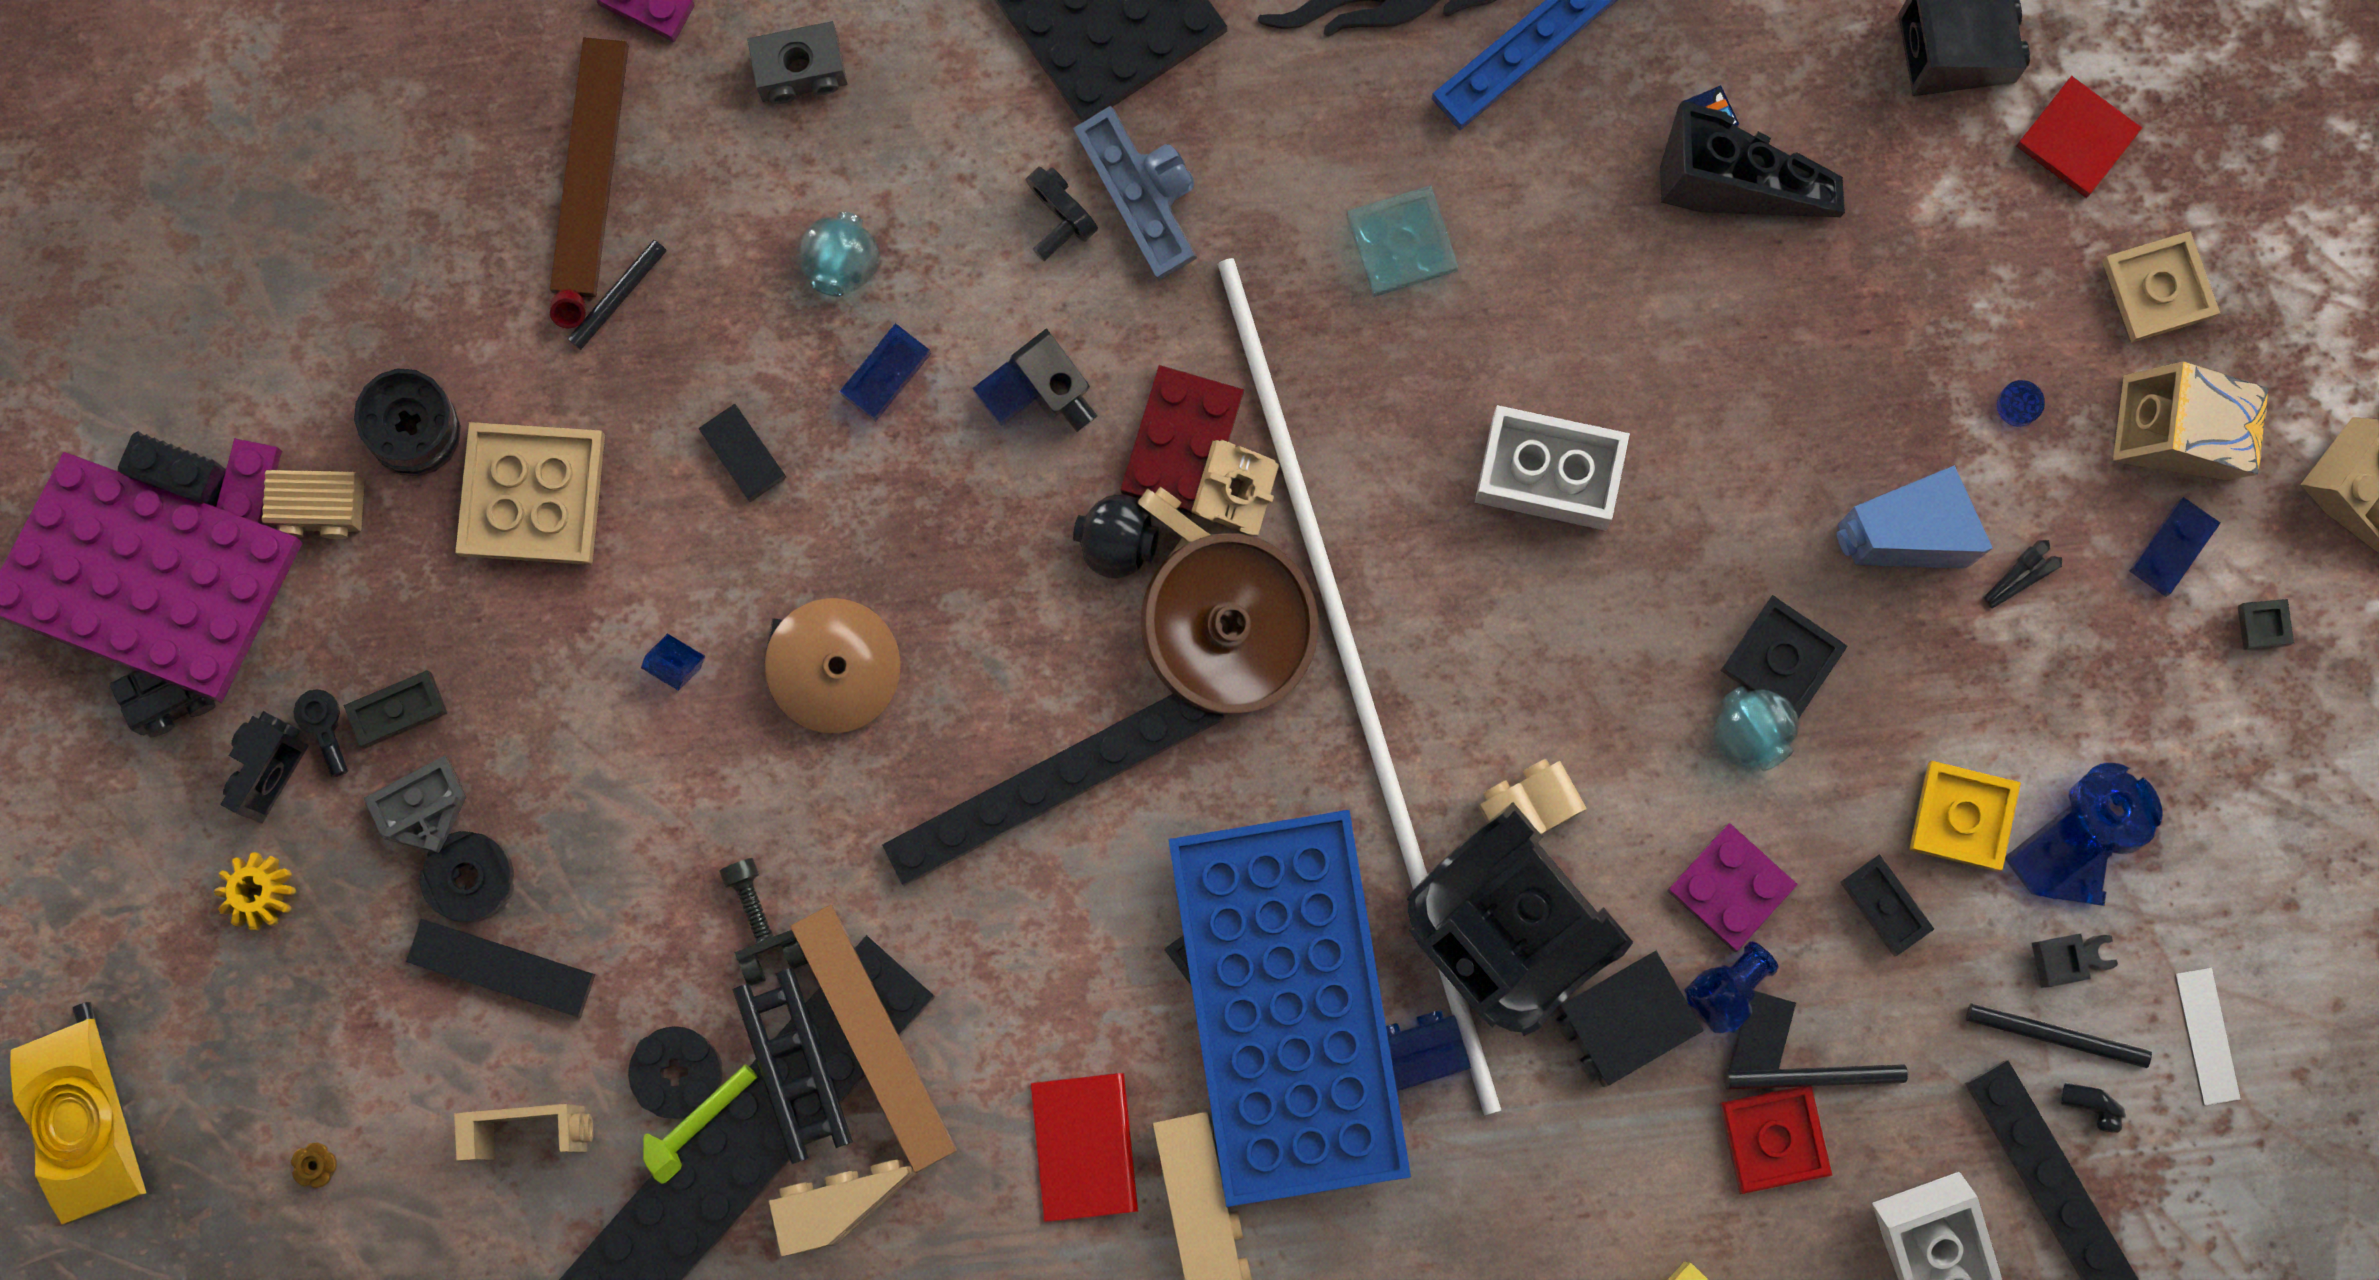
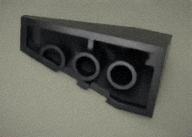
M1683 101L1680 103L1660 165L1661 203L1705 213L1841 218L1845 213L1842 176L1798 152L1791 155L1786 154L1770 145L1771 138L1758 131L1753 136L1733 125L1735 118L1722 111Z

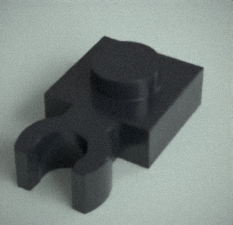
M2081 934L2033 942L2032 948L2041 988L2091 979L2089 968L2093 970L2115 968L2118 965L2117 959L2104 961L2098 954L2100 945L2113 942L2112 936H2092L2084 944Z

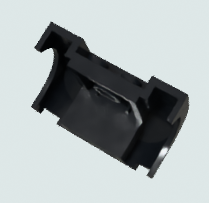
M1512 802L1444 858L1416 886L1407 900L1409 901L1408 914L1412 925L1409 931L1475 1012L1492 1028L1496 1024L1511 1032H1522L1523 1036L1541 1028L1552 1013L1587 980L1624 956L1633 944V941L1604 907L1598 912L1540 846L1538 842L1543 836Z

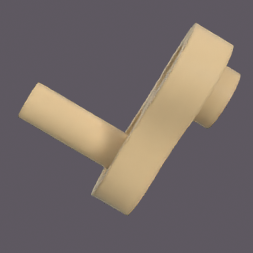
M1159 487L1156 493L1147 489L1137 502L1182 536V539L1170 555L1184 545L1210 535L1180 513L1177 508L1182 502L1162 487Z

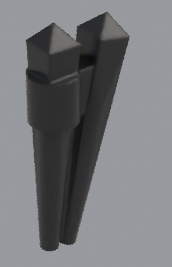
M2038 540L2032 547L2030 546L2017 559L2018 562L1984 596V600L1989 602V606L1992 609L2062 567V557L2051 556L2047 560L2042 557L2050 550L2049 540Z

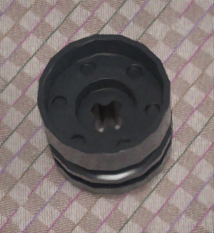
M397 368L381 373L364 386L356 400L354 422L360 439L385 468L399 475L421 476L437 471L451 459L459 445L461 425L456 409L436 381L417 370ZM413 420L418 432L410 436L405 424Z

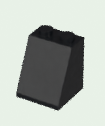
M1906 0L1898 13L1912 96L2016 83L2026 70V67L2029 66V46L2026 40L2021 41L2019 25L2022 23V7L2019 0Z

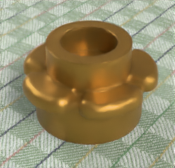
M317 1142L309 1143L306 1148H299L293 1154L291 1159V1165L294 1167L292 1176L296 1183L303 1187L311 1185L312 1188H321L329 1183L330 1178L336 1171V1158L333 1153L327 1150L324 1144ZM312 1161L317 1163L315 1170L309 1168V1164Z

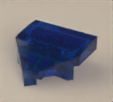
M2073 803L2005 856V860L2033 895L2100 906L2105 905L2106 891H2103L2107 860L2112 856L2113 848L2106 847L2107 840L2081 804Z

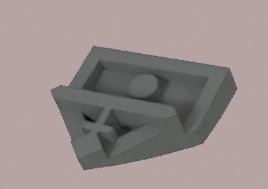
M446 756L364 797V801L382 838L436 853L440 852L466 799L457 774Z

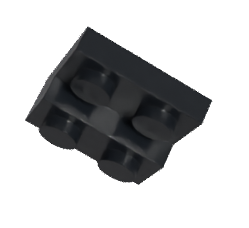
M265 711L262 712L259 719L252 716L248 723H243L232 738L231 745L233 749L229 756L241 762L244 766L240 772H234L226 782L223 789L225 797L220 805L238 815L263 823L309 746L296 738L301 730Z

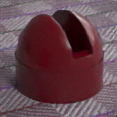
M563 289L557 292L550 303L551 320L557 326L567 329L575 328L582 324L586 316V304L583 297L577 291L571 289Z

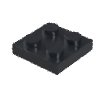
M1772 595L1720 671L1796 722L1848 645Z

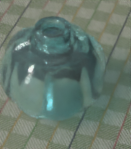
M838 212L837 217H823L813 222L802 233L796 249L797 262L802 273L811 280L810 286L818 292L840 297L843 296L844 291L854 292L860 289L875 275L880 260L879 247L874 237L862 227L863 220L859 216L849 212Z
M1742 686L1733 690L1722 699L1721 702L1725 708L1715 722L1714 738L1719 751L1727 760L1740 767L1749 769L1759 765L1763 771H1767L1781 764L1792 755L1793 749L1790 745L1798 736L1799 720L1792 704L1785 697L1765 689L1748 692Z

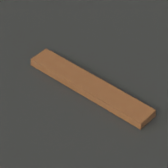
M830 904L790 925L914 1172L917 1173L957 1152L833 905Z

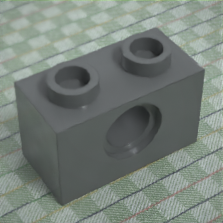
M833 21L747 38L756 87L762 102L770 101L774 104L787 103L794 100L795 95L813 92L815 95H826L837 91L839 86L848 85L839 37ZM804 59L809 61L807 68L801 72H791L788 70L790 64L795 60Z

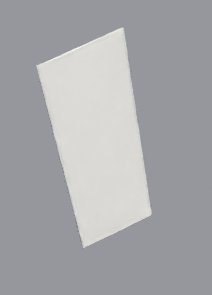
M2212 968L2178 973L2176 977L2204 1105L2240 1100Z

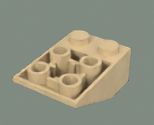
M2352 417L2300 485L2327 515L2379 553V420Z
M897 1159L870 1166L872 1172L870 1176L859 1178L857 1171H848L825 1177L826 1187L818 1189L813 1188L812 1182L780 1188L781 1198L770 1200L769 1204L781 1257L838 1244L917 1173L914 1172L912 1166L904 1167L903 1161Z

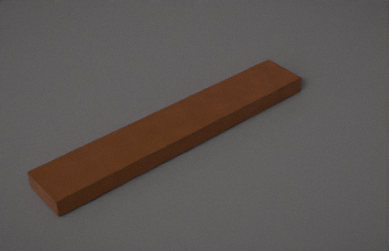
M583 37L550 290L554 294L563 289H571L577 291L581 296L596 297L629 50V45L626 41Z

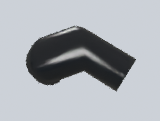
M2071 1083L2064 1084L2061 1101L2063 1106L2091 1110L2099 1114L2097 1127L2101 1131L2118 1133L2122 1130V1118H2126L2125 1109L2107 1092L2094 1087Z

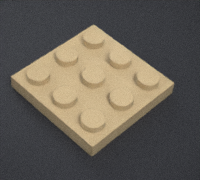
M469 422L455 553L460 557L592 565L605 441L603 431Z

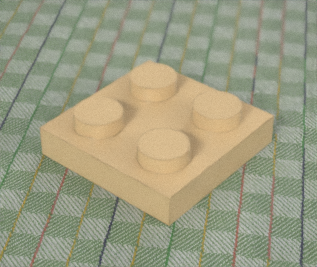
M2191 231L2108 255L2102 260L2131 343L2210 320L2220 314Z

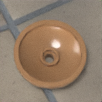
M820 599L793 610L775 629L768 643L765 655L766 682L777 706L795 723L822 733L849 732L873 721L890 703L900 678L899 650L889 627L869 608L846 599ZM835 656L841 658L844 662V669L840 674H833L828 667L830 659Z

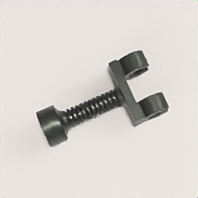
M748 858L719 870L725 888H734L738 892L739 899L742 900L741 904H744L742 906L745 909L744 912L747 913L746 917H749L747 920L750 921L749 925H751V930H753L752 933L755 934L754 938H757L755 940L756 944L734 952L746 983H750V986L766 980L757 955L781 945L790 968L795 969L807 964L808 961L792 930L777 936L771 933L770 926L767 925L768 921H765L767 919L764 916L765 913L762 912V905L759 904L760 900L758 895H756L757 892L754 891L755 887H752L754 879L760 875L754 859Z

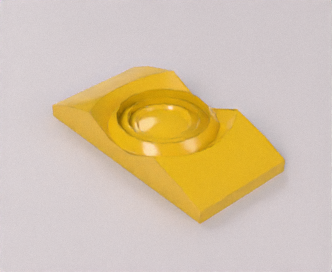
M95 1019L84 1020L12 1049L10 1072L13 1102L31 1132L35 1146V1176L61 1224L74 1222L146 1194Z

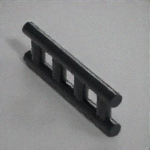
M788 968L776 973L780 985L779 988L757 996L753 995L750 983L732 990L790 1161L793 1165L809 1159L805 1147L806 1144L832 1136L835 1148H840L853 1143L794 969ZM787 1005L795 1031L769 1040L760 1014ZM801 1048L810 1074L784 1083L775 1057ZM816 1092L825 1118L799 1127L790 1101Z

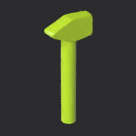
M744 1064L663 1140L648 1133L644 1135L643 1161L654 1179L661 1184L671 1179L682 1166L677 1151L757 1078L755 1072L747 1064Z

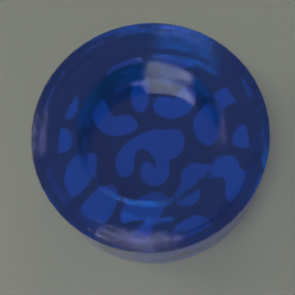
M2017 380L2008 384L2001 391L1997 399V410L2000 417L2006 423L2016 427L2032 424L2042 414L2045 407L2043 392L2036 384L2027 380Z

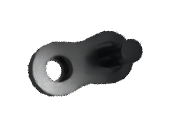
M1038 167L1025 179L1036 196L1062 221L1033 248V251L1042 261H1046L1074 234L1080 240L1086 242L1098 231V226L1092 217L1065 191L1069 186L1054 168L1051 167L1046 171L1042 167Z

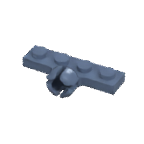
M1111 106L1074 127L1075 133L1155 276L1161 280L1197 259L1171 208L1176 199L1188 193L1194 187L1193 177L1190 171H1187L1184 166L1185 162L1176 149L1171 145L1164 144L1149 154H1139L1118 115Z

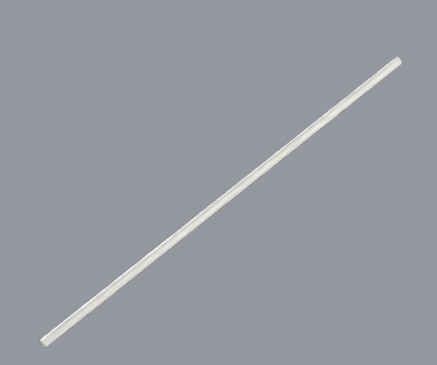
M1233 258L1226 259L1217 265L1414 890L1428 874L1237 266ZM1439 970L1483 1114L1485 1116L1501 1111L1468 1002Z

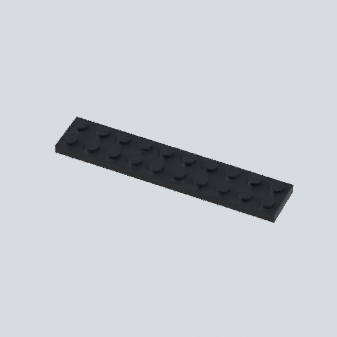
M866 935L855 947V950L900 1037L935 998V995ZM820 986L805 1004L841 1104L865 1077V1073ZM792 1020L786 1024L776 1037L795 1031ZM801 1048L775 1057L784 1083L810 1074ZM756 1059L749 1067L755 1072L757 1078L677 1151L682 1165L681 1169L666 1183L662 1184L651 1176L559 1280H685L790 1161ZM816 1092L790 1101L799 1127L825 1118Z

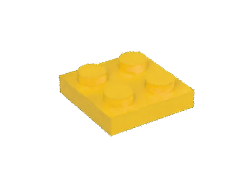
M1936 761L1928 762L1909 850L1995 872L2003 871L2021 782Z

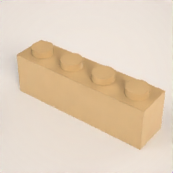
M1208 1112L1153 1123L1185 1280H1252L1247 1257L1238 1259L1234 1240L1243 1239L1238 1211L1228 1213V1208L1226 1207L1221 1170L1215 1150L1217 1145L1213 1121H1209Z

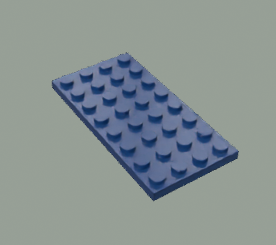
M1350 809L1168 839L1226 1207L1410 1178L1411 1173Z

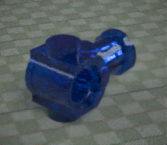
M1749 941L1744 946V954L1731 967L1722 965L1721 967L1705 970L1684 989L1689 1006L1697 1010L1703 1021L1714 1033H1734L1752 1015L1750 1002L1755 998L1753 989L1766 976H1773L1778 971L1779 966L1775 958L1754 941Z

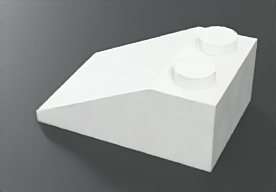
M1960 1172L1872 1203L1898 1280H2002L1978 1197Z

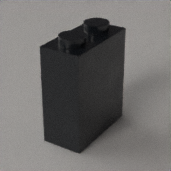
M1657 950L1561 1004L1557 1008L1561 1016L1555 1019L1565 1039L1569 1043L1576 1040L1584 1056L1579 1059V1062L1592 1083L1599 1080L1602 1087L1615 1083L1704 1031Z

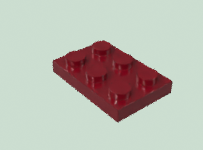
M1159 365L1122 482L1121 493L1140 499L1147 489L1156 493L1159 487H1162L1182 502L1177 510L1194 514L1191 511L1212 441H1230L1244 395V389Z

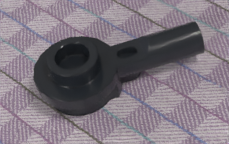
M319 689L309 690L296 701L293 711L294 719L301 729L316 735L331 777L346 774L348 769L334 730L339 726L337 722L340 715L339 703L327 691Z

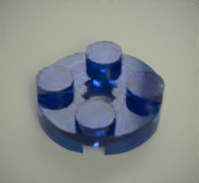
M2103 763L2097 765L2084 774L2069 790L2068 795L2075 822L2084 834L2086 844L2095 851L2107 850L2117 854H2128L2138 851L2155 837L2156 828L2162 822V805L2153 786L2144 777L2138 780L2133 775L2127 773L2131 768L2122 764ZM2109 799L2112 800L2115 806H2122L2124 813L2120 816L2116 815L2110 808Z

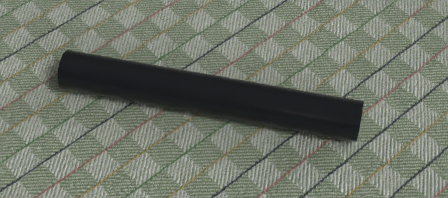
M653 239L586 316L582 324L567 339L578 349L582 350L667 250Z

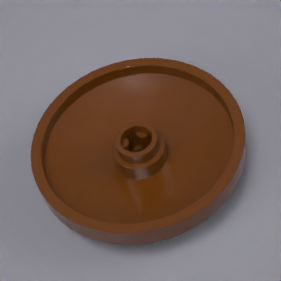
M1221 533L1197 539L1170 555L1158 568L1147 587L1141 609V635L1147 658L1158 678L1174 695L1189 705L1203 711L1224 715L1243 714L1276 703L1292 691L1301 681L1311 664L1316 650L1319 628L1318 612L1312 590L1306 578L1285 553L1259 538L1245 534ZM1220 619L1226 621L1228 625L1226 634L1222 631L1223 625L1220 623Z

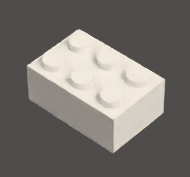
M1497 405L1491 422L1475 503L1606 531L1613 518L1630 433Z

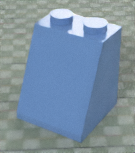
M1955 465L1854 506L1838 523L1840 531H1837L1839 545L1846 556H1852L1856 565L1964 569L1973 565L1993 548Z

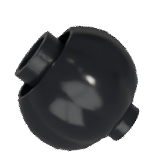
M1126 495L1105 497L1095 503L1086 516L1078 515L1076 519L1073 541L1080 542L1084 561L1090 569L1101 576L1114 579L1127 577L1137 572L1142 567L1143 561L1151 562L1154 558L1159 538V527L1151 525V513L1137 503L1139 500Z

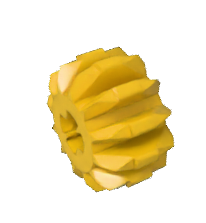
M252 852L248 857L247 863L242 858L235 857L232 859L234 873L224 870L219 872V877L227 881L226 887H218L214 890L215 896L227 898L219 906V912L224 915L232 914V925L241 927L247 922L249 929L253 931L260 930L263 920L270 926L277 925L278 917L275 911L279 910L285 913L291 911V906L282 901L284 896H292L296 893L294 887L283 885L292 873L286 868L278 869L279 859L273 856H269L263 861L261 854ZM255 884L262 886L260 896L254 895L255 899L248 896L250 887L256 888Z

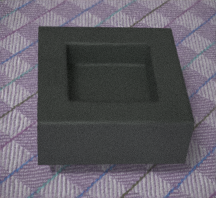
M2288 599L2247 602L2237 606L2244 650L2285 647L2294 644Z

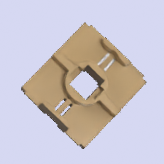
M1224 440L1212 441L1191 513L1206 518L1211 522L1226 525L1227 528L1232 530L1236 529L1251 536H1258L1267 504L1273 502L1274 496L1271 495L1279 464L1275 463L1276 460L1241 446L1235 447L1236 445ZM1235 478L1240 479L1242 482L1238 497L1231 495L1232 489L1230 485L1232 479Z

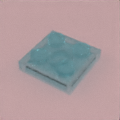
M1431 185L1347 211V219L1373 297L1458 271L1459 266Z

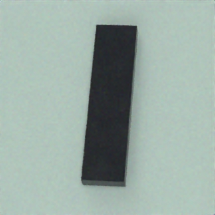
M424 919L420 920L406 960L407 963L579 1018L582 1016L596 975Z

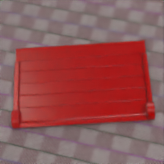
M1124 1073L1031 1083L1044 1222L1138 1212Z

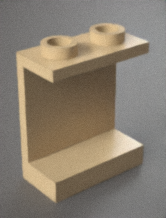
M573 1104L454 1113L456 1161L496 1160L494 1123L557 1117L560 1152H587V1142H592L593 1140L591 1114H585V1106Z

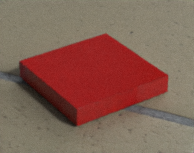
M2071 75L2016 147L2087 199L2141 131L2142 127Z
M1812 1086L1794 1087L1719 1103L1740 1194L1832 1176Z

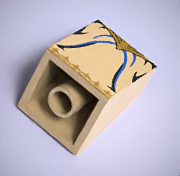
M2184 361L2124 375L2113 461L2222 480L2258 475L2264 421L2267 414L2268 388Z

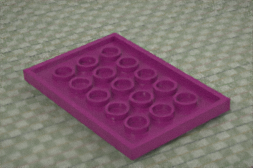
M63 452L0 570V619L222 703L303 543L296 536L206 503H197L124 476V474Z

